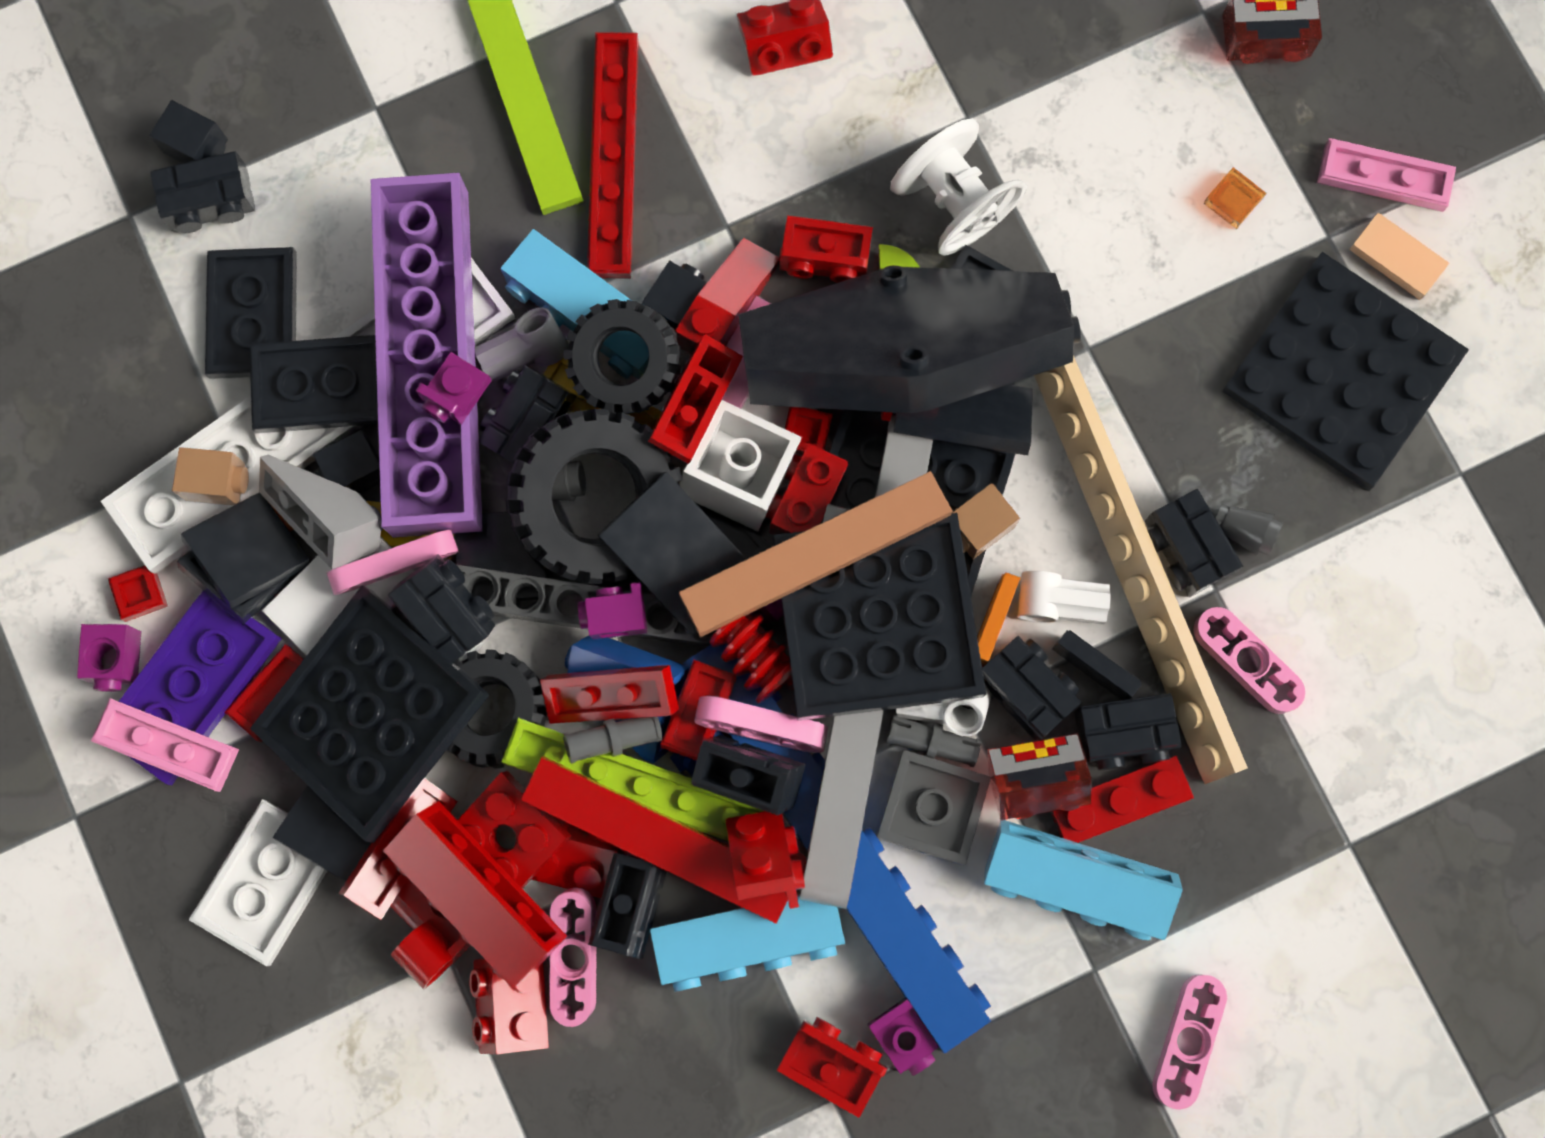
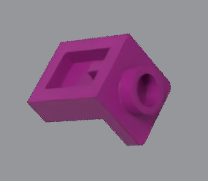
M450 352L429 385L426 386L420 383L415 391L425 402L421 408L429 415L443 423L449 417L462 425L492 380L488 374Z

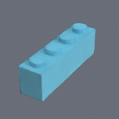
M532 229L501 267L507 282L506 290L522 303L531 300L540 308L548 309L559 328L565 325L571 331H574L578 325L575 321L581 314L587 315L591 311L590 308L596 304L603 305L608 303V300L614 299L620 301L631 300L535 229ZM617 331L611 334L600 348V352L610 359L607 362L609 366L624 378L628 379L633 375L639 379L645 373L649 363V350L645 341L638 334L631 331Z
M1003 819L1000 820L984 872V884L991 886V890L1001 896L1016 898L1017 895L1031 898L1035 900L1038 906L1046 910L1061 912L1063 908L1080 914L1084 921L1093 925L1106 926L1107 923L1123 927L1126 933L1142 940H1151L1152 937L1161 940L1166 939L1183 890L1179 874Z
M799 895L797 896L799 908L790 909L787 902L777 924L747 909L741 908L652 928L650 932L661 985L672 983L674 992L701 986L700 977L718 973L719 981L721 982L747 976L745 966L762 962L765 971L791 966L790 956L809 952L810 961L838 955L836 946L845 944L838 908L799 900Z

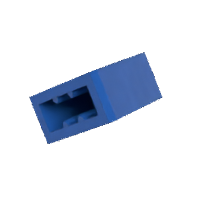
M589 635L569 648L564 663L565 668L568 669L567 673L670 665L677 701L689 672V667L611 638L593 640ZM658 716L662 732L661 739H663L671 716ZM614 719V720H615V722H619V721H623V720H627V719ZM661 741L631 747L645 761L655 763L669 752V750L661 748Z

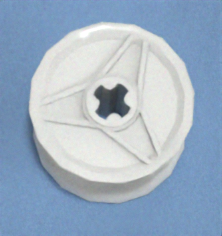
M973 118L961 120L929 139L898 169L890 185V190L900 196L915 193L929 186L936 195L935 204L939 208L946 207L954 220L945 229L938 243V252L944 256L956 253L963 249L965 244L969 246L989 232L1017 206L1025 195L1028 186L1023 181L1017 179L1004 182L990 191L986 188L978 177L982 174L979 168H971L963 158L978 135L979 124Z

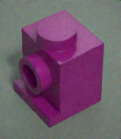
M640 583L630 584L631 593L624 594L623 587L602 588L596 590V597L585 598V601L578 602L580 628L588 629L589 636L593 640L647 634L644 594Z
M902 999L867 1023L900 1074L908 1069L912 1076L936 1061L932 1052L939 1048V1046L908 999ZM905 1031L913 1033L915 1037L914 1046L908 1050L901 1049L897 1042L898 1036Z

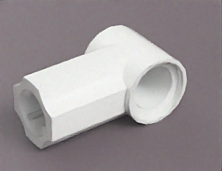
M1024 571L1021 573L1017 617L1021 620L1039 623H1053L1059 619L1104 625L1107 622L1110 608V585L1065 580L1059 574L1046 571Z
M985 685L986 695L984 698L897 708L896 713L900 718L945 724L954 734L972 736L983 728L991 700L990 691ZM961 705H967L972 707L973 709H967L962 707Z

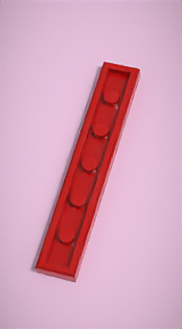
M595 32L587 268L600 278L631 279L638 33Z
M545 756L541 757L521 798L522 801L775 924H777L788 902L786 891L738 900L730 847Z

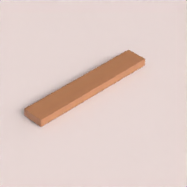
M930 471L679 592V596L699 636L702 637L951 516L953 511Z

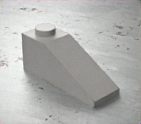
M267 454L260 457L259 492L332 570L379 552L380 535L383 530L381 515L375 507L370 506L356 491Z

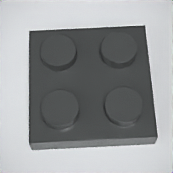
M903 750L877 838L965 866L991 776Z

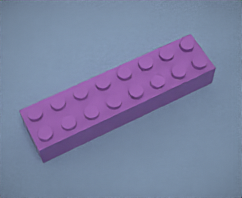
M460 173L370 179L382 528L393 538L425 536L445 530H451L452 534L482 532L477 403L462 425L449 417L443 423L421 408L425 402L415 391L420 383L426 386L429 385L450 352L476 367L468 191Z

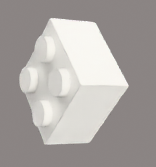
M721 400L691 462L687 464L683 472V480L680 482V487L695 503L755 531H759L802 437Z

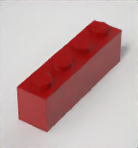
M440 801L416 813L383 850L394 862L396 869L418 887L426 896L428 903L451 922L458 930L460 937L466 943L472 945L490 964L493 972L499 978L505 980L513 989L532 974L568 937Z

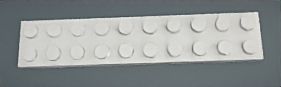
M471 258L476 347L514 320L515 316ZM375 309L333 338L375 335ZM249 396L101 500V503L148 570L156 574L188 551L181 540L182 532L232 507L231 505L185 501L172 491L179 447L226 451L237 455L246 463L245 467L248 468L249 472L248 488L244 494L240 495V502L259 493L261 456L268 454L304 469L316 460L313 455L314 453L348 437L364 425L256 434L252 430L251 396Z

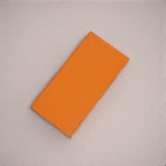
M1007 572L1001 575L977 635L982 667L990 660L1020 581V577Z

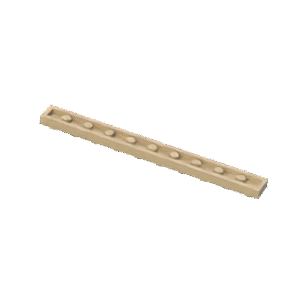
M1073 355L1072 363L1034 375L1165 691L1167 694L1171 693L1177 720L1204 784L1247 769V765Z

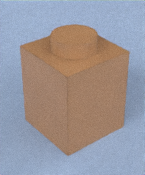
M179 447L172 491L189 502L234 506L240 502V495L244 494L248 488V468L245 467L246 463L233 452Z
M993 483L953 512L958 513L963 551H966L972 559H975L1012 531L1020 520L1018 514Z

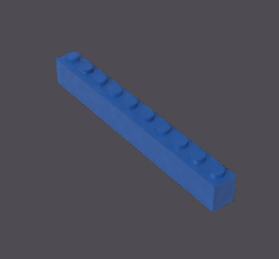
M727 644L716 648L709 645L685 661L683 665L688 666L690 670L693 660H697L733 673L732 670L739 659L724 662L721 659V655ZM750 673L737 676L729 700L782 713L776 704L782 698L778 691L764 702L757 704L756 698L762 688L747 691L744 688V684ZM728 733L732 739L738 740L739 744L747 743L805 763V770L796 803L792 809L782 814L789 825L794 826L795 834L808 852L825 759L820 753L811 755L809 752ZM868 827L861 831L846 910L904 997L908 999L939 1046V1049L945 1054L991 1022L985 1013L991 1005L976 983L970 987L966 985L958 973L959 970L964 968L963 963L949 944L941 948L931 933L938 928L934 920L922 904L916 909L905 894L911 889L910 885L897 866L891 869L887 868L878 855L885 849L872 829Z

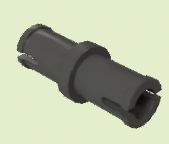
M896 715L892 717L887 733L889 736L886 738V743L888 744L892 743L924 752V756L934 759L935 756L967 764L973 768L978 760L982 740L978 738L974 739L945 731L941 724L933 723L931 727L899 718Z
M658 717L631 718L615 722L612 718L604 720L603 726L563 734L565 750L570 763L607 753L615 757L622 755L623 749L662 741Z

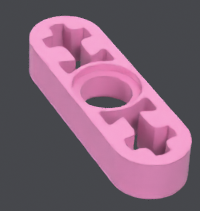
M445 530L343 565L326 574L333 594L338 595L356 590L362 585L367 586L421 567L437 554L443 559L459 551L452 531Z
M1214 607L1206 610L1196 619L1193 631L1197 642L1268 711L1275 714H1285L1297 709L1302 704L1305 698V686L1302 680L1231 611L1222 607ZM1207 619L1213 623L1220 619L1225 624L1222 633L1230 641L1235 639L1237 635L1243 641L1233 646L1228 654H1226L1222 649L1229 645V643L1220 635L1213 639L1209 637L1207 632L1210 629V625L1206 622ZM1249 648L1258 653L1261 665L1257 672L1247 673L1239 667L1237 655L1241 649ZM1270 667H1272L1276 673L1268 678L1277 686L1284 683L1288 684L1291 689L1287 695L1291 701L1289 702L1286 699L1280 702L1275 701L1273 698L1277 692L1275 687L1268 681L1259 686L1255 680L1267 674Z
M702 696L699 698L695 716V723L703 727L812 753L824 751L828 727L819 722L811 720L797 721L796 716L713 696Z
M582 888L565 890L554 899L550 908V918L564 933L572 928V917L570 913L563 912V907L567 906L573 899L577 908L584 909V914L580 915L575 921V933L584 931L585 936L582 934L567 935L568 937L550 954V1011L558 1023L567 1027L581 1025L592 1014L596 1006V947L588 945L596 918L597 908L593 896ZM576 945L582 949L585 955V963L582 968L571 969L564 964L561 957L564 946ZM584 978L585 982L580 981L575 986L576 1001L583 1002L584 1006H581L574 1014L571 1013L570 1005L563 1004V1000L571 993V980Z
M1194 975L1183 983L1163 1045L1152 1087L1154 1095L1159 1102L1172 1109L1181 1110L1190 1107L1199 1095L1227 1002L1225 987L1213 976ZM1205 983L1209 985L1208 992L1215 996L1213 1004L1205 1003L1200 1013V1017L1209 1018L1207 1027L1201 1022L1184 1019L1186 1011L1196 1014L1199 1000L1192 997V992L1194 988L1202 989ZM1188 1027L1195 1028L1202 1037V1046L1193 1055L1183 1054L1177 1045L1179 1033ZM1172 1055L1180 1061L1196 1064L1193 1072L1185 1068L1183 1069L1181 1083L1187 1086V1091L1185 1095L1177 1093L1174 1100L1170 1099L1171 1091L1164 1088L1166 1079L1174 1080L1180 1067L1170 1064Z

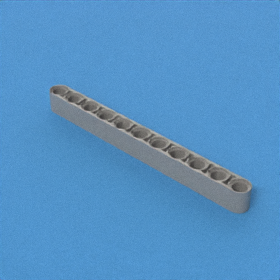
M894 415L891 416L875 498L926 474L928 470L933 439L894 432ZM884 710L833 717L803 876L805 888L801 889L799 900L847 908Z

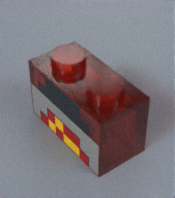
M1229 0L1222 14L1227 61L1240 60L1245 64H1255L1265 59H1283L1286 62H1298L1311 57L1322 39L1319 0Z
M1078 733L987 749L989 776H991L990 783L1000 820L1012 818L1026 819L1039 813L1056 810L1071 811L1080 806L1091 804V774Z

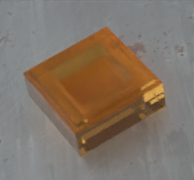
M1233 167L1207 196L1204 204L1235 229H1238L1267 193Z

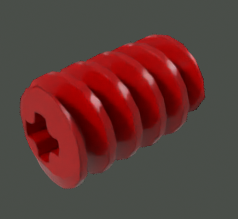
M762 615L749 619L743 616L716 629L709 641L713 648L727 644L721 655V659L724 662L739 659L732 670L736 677L750 673L744 684V688L747 691L762 688L756 698L757 704L767 700L792 679L790 661L782 662L780 660L787 646L781 644L771 648L768 644L776 632L773 629L762 633L757 631L764 619Z

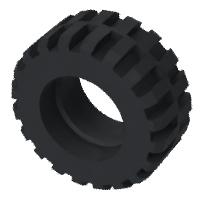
M608 409L580 410L558 416L541 428H537L528 437L529 439L524 446L519 448L513 458L515 462L511 472H508L506 481L508 499H505L506 510L510 514L512 521L511 527L515 536L519 538L525 547L524 549L532 558L562 577L573 581H583L588 584H602L603 581L612 580L617 582L628 579V575L632 573L600 538L588 539L577 536L565 528L558 519L552 503V490L558 473L569 461L588 453L605 454L616 459L630 473L635 485L636 498L663 472H667L678 485V481L683 480L680 467H675L671 460L672 455L648 442L653 429L647 424L642 425L635 421L633 416L622 412L610 413Z

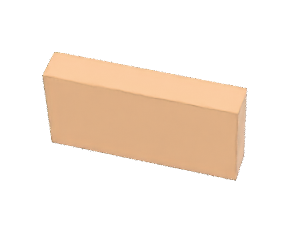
M1379 212L1349 249L1418 300H1421L1449 265L1448 261Z

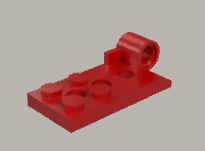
M506 770L493 780L458 821L523 889L572 835L552 815L522 801L521 798L526 789ZM502 824L510 826L516 834V844L513 849H505L497 841V829ZM408 878L390 907L413 931L395 948L391 957L424 990L452 966L471 945L460 937L458 930L440 911L434 909L428 903L426 896Z

